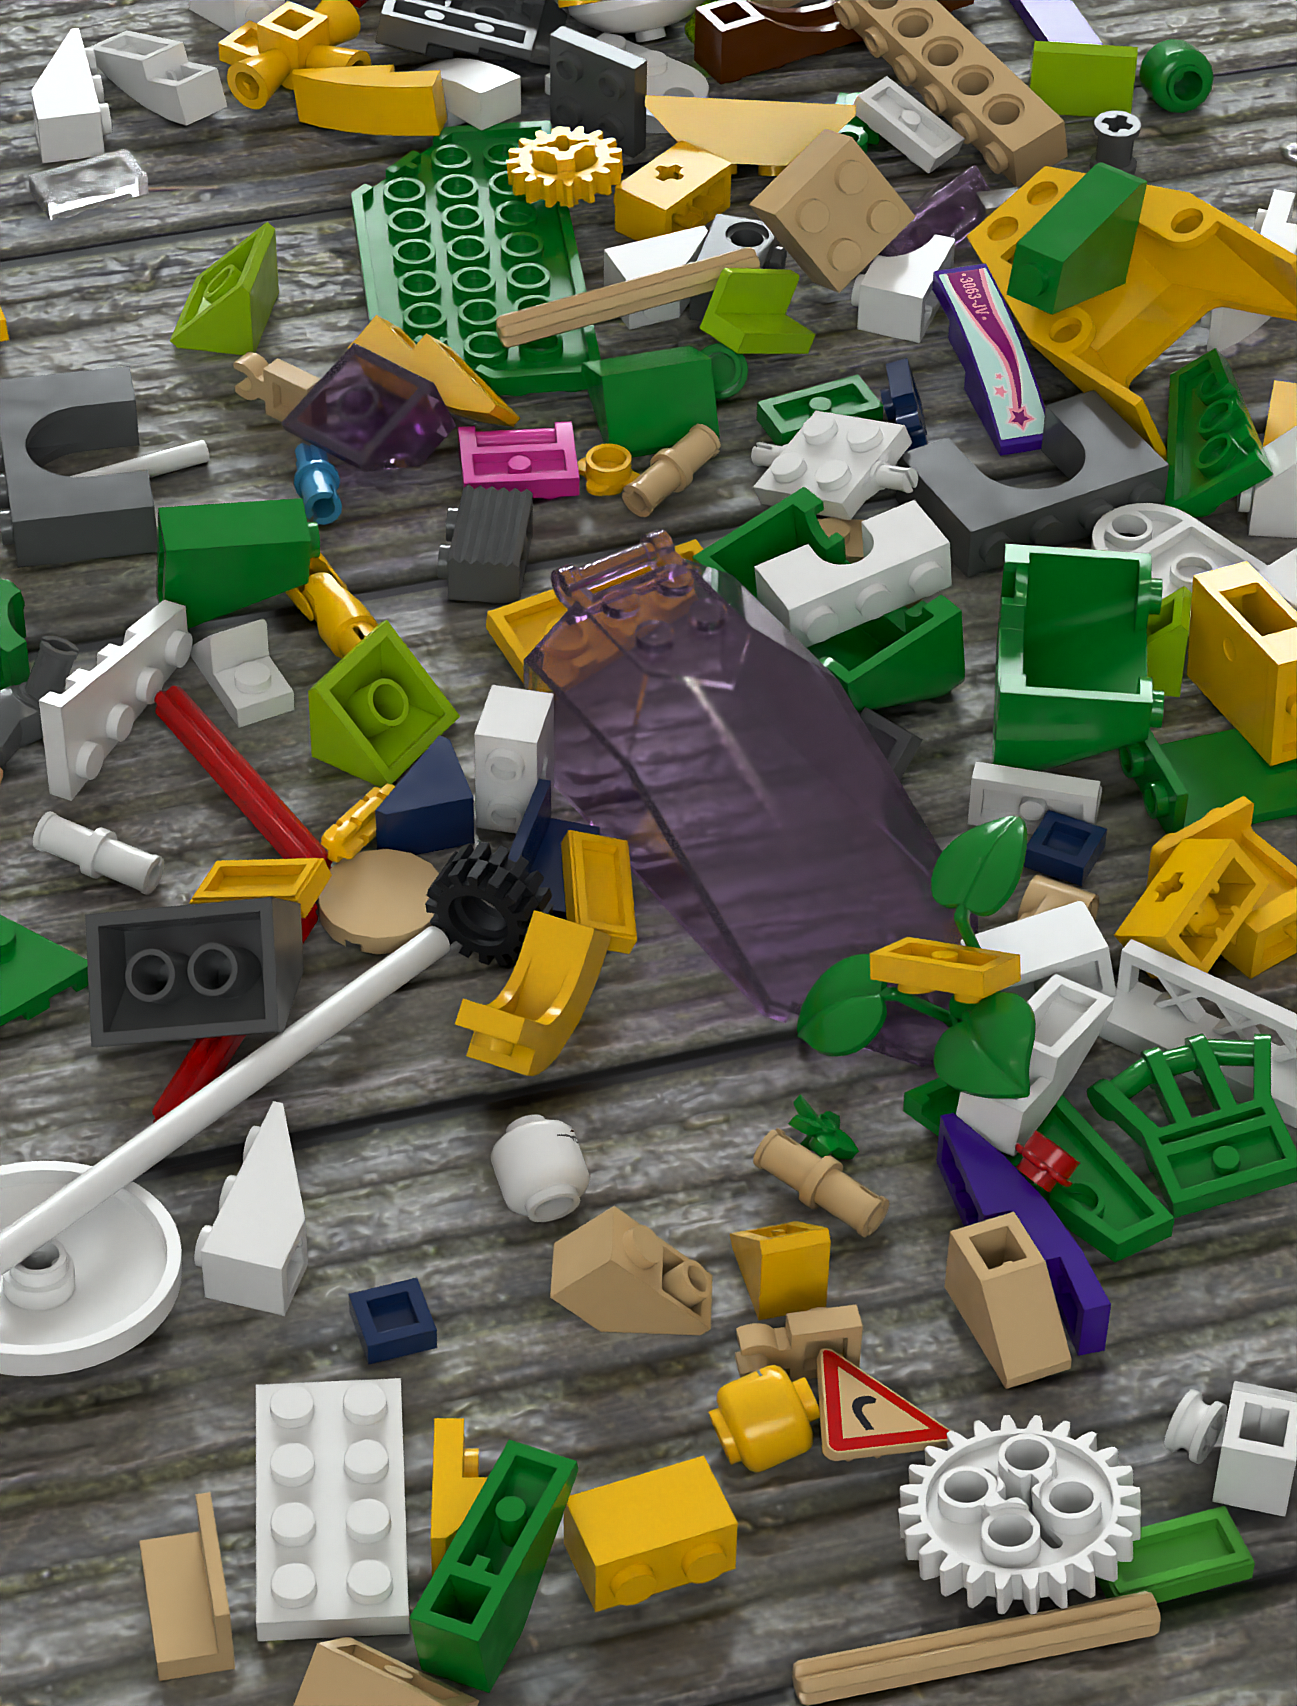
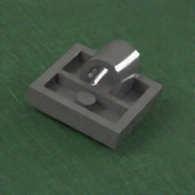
M561 26L550 34L551 124L570 127V132H573L578 126H583L584 134H590L597 130L603 131V139L615 138L617 148H621L623 154L632 158L636 157L646 149L645 95H647V60Z

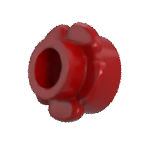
M1035 1130L1024 1146L1018 1142L1016 1143L1015 1150L1024 1157L1016 1168L1037 1185L1050 1193L1057 1182L1064 1187H1070L1073 1184L1069 1178L1080 1162L1053 1141Z

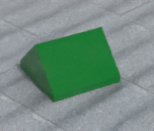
M692 346L582 363L581 371L604 444L620 445L626 448L633 458L656 454L663 448H671L696 424H703L709 427L720 438L712 361L710 357Z

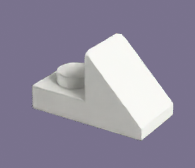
M264 619L215 633L192 645L190 653L192 659L238 728L295 710L294 691L269 656L267 623Z

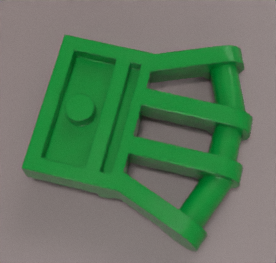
M1201 1033L1185 1038V1045L1164 1052L1159 1047L1141 1051L1139 1060L1110 1081L1102 1078L1087 1088V1097L1095 1111L1105 1120H1113L1143 1149L1150 1172H1153L1168 1209L1174 1218L1297 1182V1149L1271 1096V1034H1254V1040L1207 1039ZM1220 1066L1253 1067V1100L1237 1105ZM1190 1071L1199 1076L1214 1112L1192 1118L1173 1076ZM1150 1086L1151 1089L1155 1090L1170 1125L1159 1128L1130 1099Z

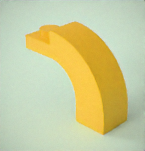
M534 910L518 960L501 993L487 1005L464 998L462 1000L455 1025L474 1030L466 1056L526 1076H535L547 1069L559 1056L586 1009L612 936L594 928Z

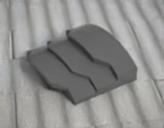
M385 0L375 43L435 58L453 59L455 51L488 59L504 60L505 56L531 63L550 65V34L561 26H565L568 14L562 8H559L558 4L553 0Z

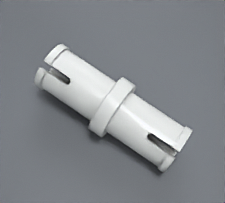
M49 811L42 816L34 832L33 847L39 851H46L79 865L81 873L97 879L104 875L133 887L145 895H149L155 890L162 877L164 859L161 856L152 855L117 840L115 832L100 827L93 831Z

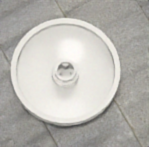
M31 1161L1 1165L0 1232L93 1166L62 1161ZM130 1182L0 1276V1374L44 1376L68 1373L96 1366L129 1351L144 1341L166 1319L175 1304L181 1286L182 1249L180 1236L171 1215L150 1192L137 1183Z

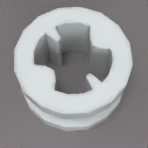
M1191 1389L1183 1397L1173 1414L1165 1435L1164 1446L1172 1452H1177L1180 1448H1184L1189 1452L1190 1461L1201 1464L1211 1452L1220 1435L1226 1419L1227 1405L1219 1401H1215L1212 1405H1206L1202 1401V1393Z

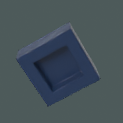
M1048 809L1027 843L1023 867L1082 887L1105 848L1107 829Z
M417 1277L348 1294L349 1312L368 1365L437 1348V1329Z

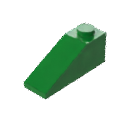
M510 1439L508 1440L409 1617L421 1670L487 1693L491 1692L523 1632L578 1473L576 1460Z

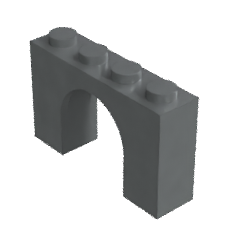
M130 366L0 380V509L10 508L0 510V527L3 545H15L18 568L157 552L155 507L148 470L89 477H70L58 475L42 468L61 456L76 452L140 445L136 399Z
M1091 390L1046 405L1041 451L1058 467L1069 481L1044 489H1021L1000 484L980 472L949 438H945L904 452L898 460V466L914 468L918 473V483L916 488L912 487L913 492L911 493L896 490L895 499L900 505L912 500L917 502L950 542L951 561L968 578L1003 566L1005 544L1058 547L1092 535L1097 521L1115 508L1136 503L1164 505L1169 464L1095 390Z

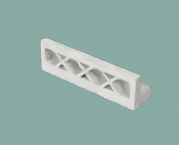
M1131 939L1121 952L1116 988L1117 996L1112 997L1115 998L1113 1009L1098 1036L1140 1055L1141 1051L1154 1047H1159L1164 1052L1184 1046L1185 1038L1201 1033L1207 1039L1254 1040V1034H1261L1255 1025H1265L1275 1030L1285 1043L1283 1046H1278L1271 1042V1096L1284 1123L1297 1128V1014ZM1139 969L1157 976L1167 991L1162 993L1138 982ZM1203 997L1216 1003L1226 1018L1219 1019L1206 1013L1196 998ZM1220 1066L1234 1099L1241 1103L1253 1100V1067ZM1193 1071L1181 1074L1202 1084L1199 1076H1196Z

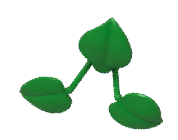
M1020 816L999 818L962 833L943 850L935 864L931 878L933 898L944 908H956L954 921L966 946L981 948L969 922L970 913L981 917L995 914L1009 900L1020 880L1025 862L1028 835L1026 823ZM858 954L840 960L826 970L814 983L803 1002L797 1022V1037L808 1043L820 1054L834 1057L846 1056L866 1047L883 1027L887 1015L885 1002L896 1001L933 1017L949 1027L937 1041L934 1050L935 1070L947 1085L960 1092L983 1098L1014 1099L1026 1098L1030 1095L1029 1067L1035 1040L1036 1021L1030 1004L1016 993L1001 992L1000 990L983 998L977 1004L957 1002L954 1000L953 994L949 1003V1010H945L915 995L898 991L897 987H886L888 982L871 980L870 954Z

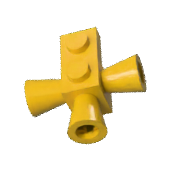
M321 0L314 10L287 1L258 23L249 20L218 43L219 60L231 65L227 71L228 86L234 97L250 109H261L264 107L280 85L294 90L291 76L293 69L371 66V58L366 51L335 47L356 38L360 33L361 23L359 15L348 0Z

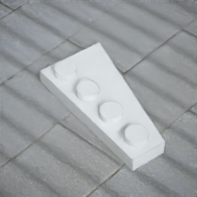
M163 600L126 630L121 647L109 643L98 652L97 666L94 669L87 671L78 668L66 678V691L63 694L50 691L39 700L50 794L72 801L88 780H93L98 775L104 759L118 742H123L128 737L134 721L148 704L155 703L154 698L156 694L162 691L164 683L176 668H181L186 664L193 644L192 635L188 633L186 606Z

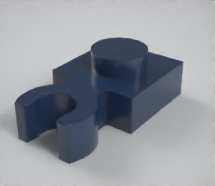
M905 358L887 363L886 370L889 387L880 389L887 419L889 422L896 420V424L905 425L912 440V444L906 451L927 445V430L922 401L908 359Z

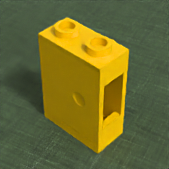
M1247 561L1193 575L1187 676L1270 766L1297 759V612Z

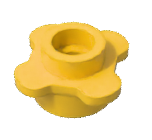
M617 444L594 446L587 452L585 458L577 462L579 475L584 476L587 481L586 491L595 496L619 494L627 484L632 483L640 476L639 473L631 469L632 457L630 452Z

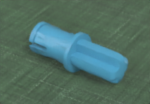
M315 441L309 446L302 442L295 449L297 471L293 482L296 493L303 499L308 519L313 516V522H317V524L325 525L332 523L338 519L342 511V503L337 493L340 484L338 471L329 463L326 448L322 443Z

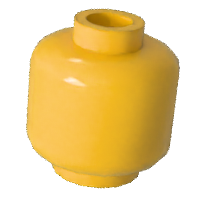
M776 1365L766 1366L723 1385L716 1394L718 1408L708 1412L730 1464L733 1465L742 1461L743 1465L753 1472L765 1471L807 1452L811 1448L814 1438L810 1422L820 1418L819 1406L806 1378L803 1377L792 1382L785 1370Z

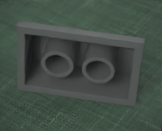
M275 897L85 914L91 1047L284 1032L304 970L300 903Z

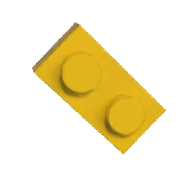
M906 937L870 953V979L895 983L898 985V991L906 994H926L937 990L954 993V1000L957 1002L977 1004L983 998L1021 981L1020 955Z

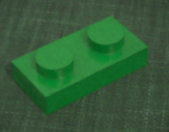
M857 374L758 401L756 420L776 445L783 446L790 443L815 411L883 422L884 405Z

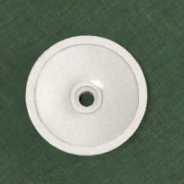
M602 0L569 6L568 11L569 15L578 22L599 31L615 34L635 33L636 42H644L665 37L664 26L677 23L688 17L705 0Z

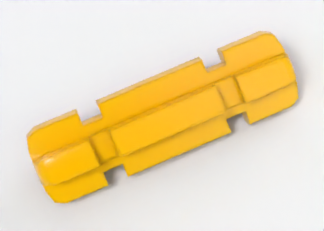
M387 783L382 788L373 787L363 799H360L338 819L336 824H333L324 832L321 837V845L328 850L327 858L329 860L339 863L343 858L352 859L361 851L363 846H366L376 837L375 810L395 788L394 785Z

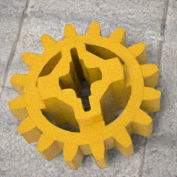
M558 126L551 129V134L549 135L539 130L535 132V140L521 138L518 140L519 148H510L508 151L509 159L506 160L508 185L513 186V194L515 196L526 194V202L530 204L540 199L545 200V206L548 208L554 206L557 201H559L560 206H567L568 208L578 205L579 199L593 203L595 202L594 194L610 195L612 193L611 185H620L622 182V150L617 148L615 138L603 139V131L600 130L584 134L583 126H578L573 132H570V127Z

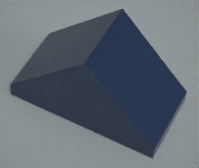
M439 735L375 810L377 850L392 849L419 855L475 843L474 797L450 739Z

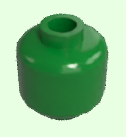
M1168 39L1159 42L1148 50L1141 61L1139 71L1141 87L1150 99L1169 112L1185 113L1196 109L1205 102L1212 90L1214 81L1212 65L1203 53L1184 40Z

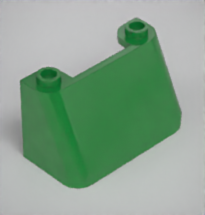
M802 487L692 556L696 584L693 585V593L700 607L707 614H716L808 690L815 702L827 712L835 710L841 716L862 713L865 707L870 710H878L942 697L965 680L962 610L942 594L928 603L922 600L910 609L903 606L877 619L870 620L795 653L789 650L758 609L754 566L809 544L819 558L828 563L837 565L851 564L846 560L844 537L837 532L828 537L821 528L816 515L824 510L823 501L806 487Z
M1005 544L996 644L992 764L1043 772L1148 740L1150 727H1162L1164 690H1153V678L1147 677L1149 614L1160 615L1163 579L1152 578V556L1150 553Z

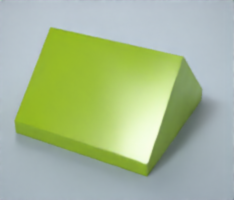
M1034 41L1030 62L1029 88L1058 115L1097 117L1106 111L1115 110L1131 114L1138 47Z
M266 222L196 277L170 339V342L177 348L235 355L256 352L279 294L276 231L271 224Z
M388 620L377 625L308 690L312 757L380 788L387 783L392 784L429 748L439 735L441 736L460 717Z

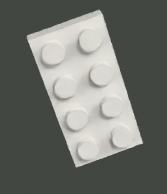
M401 1378L256 1385V1628L258 1641L410 1634Z

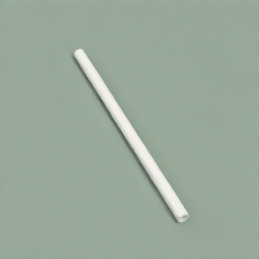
M435 926L426 928L290 1025L284 1032L279 1033L1 1231L0 1276L446 955L450 950V943L445 933Z

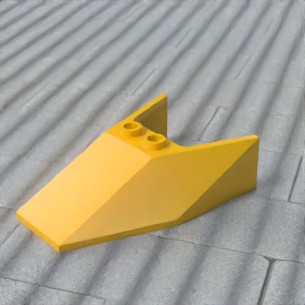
M1044 166L967 235L968 241L982 264L986 263L1005 302L1030 343L1081 391L1085 393L1095 390L1167 461V450L1143 398L1130 391V383L1198 320L1214 308L1226 307L1297 321V255L1189 192L1147 185L1125 284L1052 315L1006 295L1017 242L1086 174Z

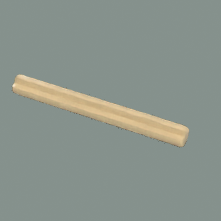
M746 247L500 315L496 319L497 335L503 347L511 348L714 291L720 273L724 268L760 269V261L755 250Z
M1143 1591L1068 1606L1065 1609L1058 1608L1038 1612L1037 1614H1028L798 1660L793 1664V1685L799 1702L808 1706L1155 1636L1160 1628V1612L1153 1594Z

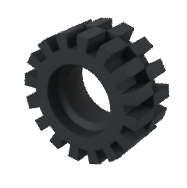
M479 842L475 849L470 843L462 846L459 852L455 851L428 889L426 896L429 899L425 903L426 912L434 914L430 920L432 926L439 929L445 928V935L450 945L457 941L463 946L459 952L461 955L469 958L474 951L479 953L480 963L490 965L495 957L499 966L509 965L512 959L515 962L518 960L533 911L536 910L549 915L553 913L554 905L548 903L552 898L550 887H539L545 878L538 870L530 874L525 870L529 861L520 855L517 861L514 862L508 858L510 849L499 846L496 852L492 853L490 843ZM483 900L487 901L488 903H490L491 905H493L495 908L489 906V905L486 904Z

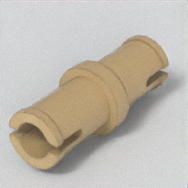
M696 424L674 446L659 450L651 458L650 467L632 483L627 484L623 488L622 498L628 509L640 517H647L670 494L685 490L691 484L693 474L720 452L718 449L721 447V444L715 432L703 424Z
M780 1128L771 1130L756 1149L753 1157L755 1166L766 1170L799 1192L801 1203L810 1209L823 1208L855 1229L860 1236L866 1238L867 1235L873 1234L885 1218L889 1209L888 1199L877 1195L845 1174L842 1163L832 1156L819 1157L787 1136Z

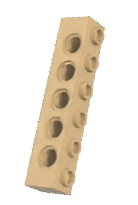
M837 0L834 3V11L840 23L848 30L853 28L863 38L873 56L876 58L882 56L893 67L897 78L903 85H912L922 95L925 104L935 115L942 114L952 124L953 129L965 138L963 143L967 145L973 144L983 154L987 165L994 173H1002L1016 187H1019L1029 181L1044 166L1052 167L1068 157L1064 120L937 0Z

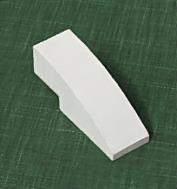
M127 30L90 46L94 49L96 66L114 84L138 103L168 120L187 126L227 107L218 69L188 62L183 42Z
M453 58L438 60L412 70L441 71L447 121L444 127L458 126L467 122L482 131L521 114L520 76L504 68L479 60Z
M1054 974L1027 1001L1033 1009L1036 1021L1035 1040L1029 1067V1097L994 1099L960 1092L956 1115L997 1150L1014 1157L1017 1154L1015 1150L1016 1143L1024 1145L1073 1079L1109 1017L1115 998Z

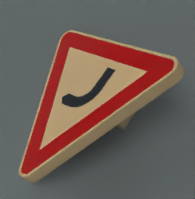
M823 1348L820 1350L816 1358L822 1452L825 1457L832 1461L846 1460L850 1462L858 1458H880L884 1455L925 1451L924 1449L927 1446L940 1449L948 1448L947 1433L951 1431L950 1429L832 1349Z

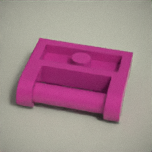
M572 421L554 422V428L476 431L475 426H461L457 428L463 488L469 484L474 489L480 485L486 490L491 486L496 490L505 487L509 492L514 488L520 492L528 489L533 493V498L543 499L579 496L580 477Z

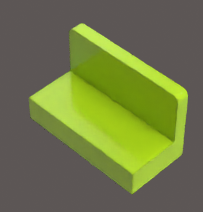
M724 268L720 273L700 325L701 330L737 354H808L816 335L786 315L800 278L797 273L790 269Z

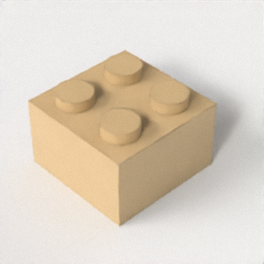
M824 129L749 204L811 281L838 293L916 217L853 137L828 129Z

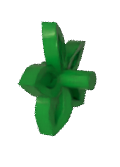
M801 1094L795 1099L793 1103L799 1115H795L788 1124L807 1135L800 1144L810 1151H814L822 1158L831 1155L838 1159H853L859 1150L853 1140L840 1129V1116L831 1111H826L818 1116Z

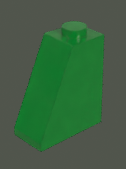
M1103 162L1095 164L1017 242L1006 295L1053 315L1125 284L1148 181Z
M302 498L158 508L157 600L158 604L163 600L186 606L187 629L309 583L310 558H319L318 524L317 522H307Z

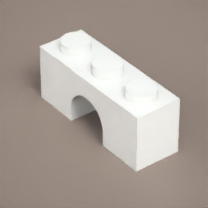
M915 500L861 522L864 559L846 565L828 563L819 558L809 544L754 566L758 609L792 653L818 642H823L830 637L870 620L877 619L884 614L952 586L950 542Z

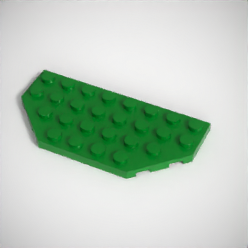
M550 120L498 123L482 131L472 125L445 127L439 136H433V145L421 154L412 150L386 168V178L372 187L363 184L351 193L352 216L368 324L378 315L401 328L416 344L426 333L451 347L498 396H523L529 393L582 391L587 389L581 371L582 363L601 360L594 325L511 348L503 347L496 331V319L500 315L587 292L569 208L567 206H560L559 201L551 208L545 206V200L543 199L531 204L527 203L526 194L515 196L513 194V186L508 185L506 160L509 159V149L519 148L518 140L521 138L535 140L536 131L541 130L548 135L551 134L552 126Z

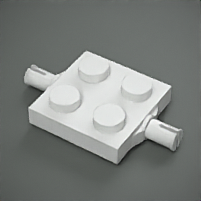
M815 411L789 444L778 446L765 442L756 443L757 447L754 446L751 453L752 462L756 466H766L769 468L753 488L761 504L774 506L802 487H806L823 501L824 510L818 515L851 520L864 502L879 490L888 488L906 493L913 492L912 487L916 488L918 483L917 471L914 468L896 466L897 461L912 444V440L905 425Z

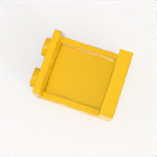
M1242 796L1222 808L1212 809L1202 819L1180 831L1163 836L1151 849L1146 889L1182 839H1234L1270 882L1221 953L1232 965L1249 979H1252L1297 953V866L1253 831L1251 823L1254 803L1245 796Z

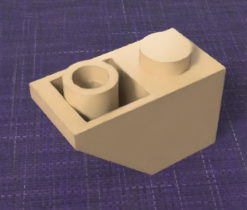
M611 1207L554 1243L550 1298L600 1332L702 1335L711 1329L712 1274L707 1272L698 1262L689 1259L656 1236L649 1227L639 1224L617 1207Z
M1015 1212L950 1231L944 1287L1005 1389L1070 1369L1072 1359L1046 1262Z

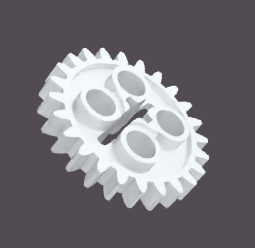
M1004 1415L1001 1421V1430L993 1432L980 1420L974 1421V1437L968 1440L952 1430L947 1433L948 1451L927 1446L924 1449L925 1465L911 1464L908 1468L909 1485L900 1486L901 1508L898 1509L900 1536L905 1539L907 1559L919 1560L920 1577L923 1580L940 1576L941 1594L945 1597L963 1587L966 1588L968 1607L971 1608L980 1604L986 1596L995 1597L998 1614H1005L1013 1600H1023L1030 1615L1037 1614L1040 1598L1050 1597L1061 1609L1068 1608L1067 1591L1073 1588L1089 1598L1094 1597L1095 1576L1115 1582L1118 1579L1117 1561L1131 1562L1133 1559V1541L1140 1540L1141 1538L1140 1487L1133 1486L1132 1467L1118 1466V1449L1115 1447L1097 1451V1434L1093 1431L1082 1435L1076 1440L1072 1439L1070 1422L1068 1421L1060 1423L1052 1432L1043 1430L1042 1419L1038 1415H1034L1026 1429H1017L1010 1415Z

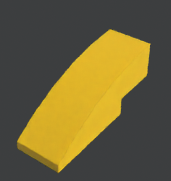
M393 64L293 69L291 72L299 122L338 131L372 135L439 136L447 121L440 70L395 72Z
M376 315L347 348L371 370L389 382L451 414L483 423L514 427L521 419L451 347L427 333L416 344L401 328Z

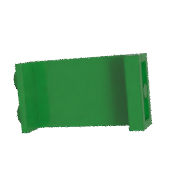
M1236 728L1159 744L1152 731L1149 730L1148 740L1119 748V760L1123 773L1127 778L1134 779L1143 794V801L1148 815L1152 819H1158L1166 834L1176 833L1202 819L1212 809L1222 808L1242 796H1245L1254 803L1251 824L1297 815V759L1270 766Z

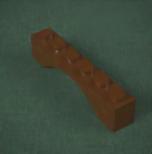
M719 0L695 8L694 61L720 85L736 82L743 77L758 72L780 68L787 63L812 55H821L828 50L864 40L853 28L848 30L840 23L833 7L837 0H828L823 3L800 8H775L758 4L751 0ZM937 0L950 13L953 10L974 4V0Z

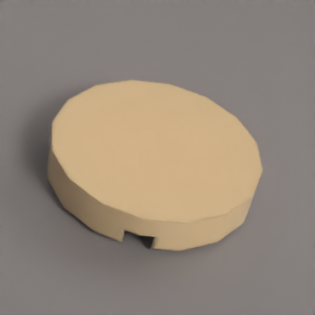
M392 849L361 851L352 859H342L330 869L332 876L318 897L321 925L333 940L346 946V940L354 944H360L361 952L372 954L393 953L426 928L432 926L430 920L434 914L426 912L425 903L429 899L426 894L439 873L431 863L409 852Z

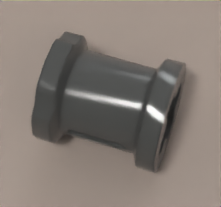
M1118 110L1099 114L1095 118L1093 127L1098 139L1096 152L1091 155L1090 169L1095 164L1103 162L1129 174H1135L1137 161L1132 155L1134 140L1139 137L1141 131L1140 120L1133 114Z

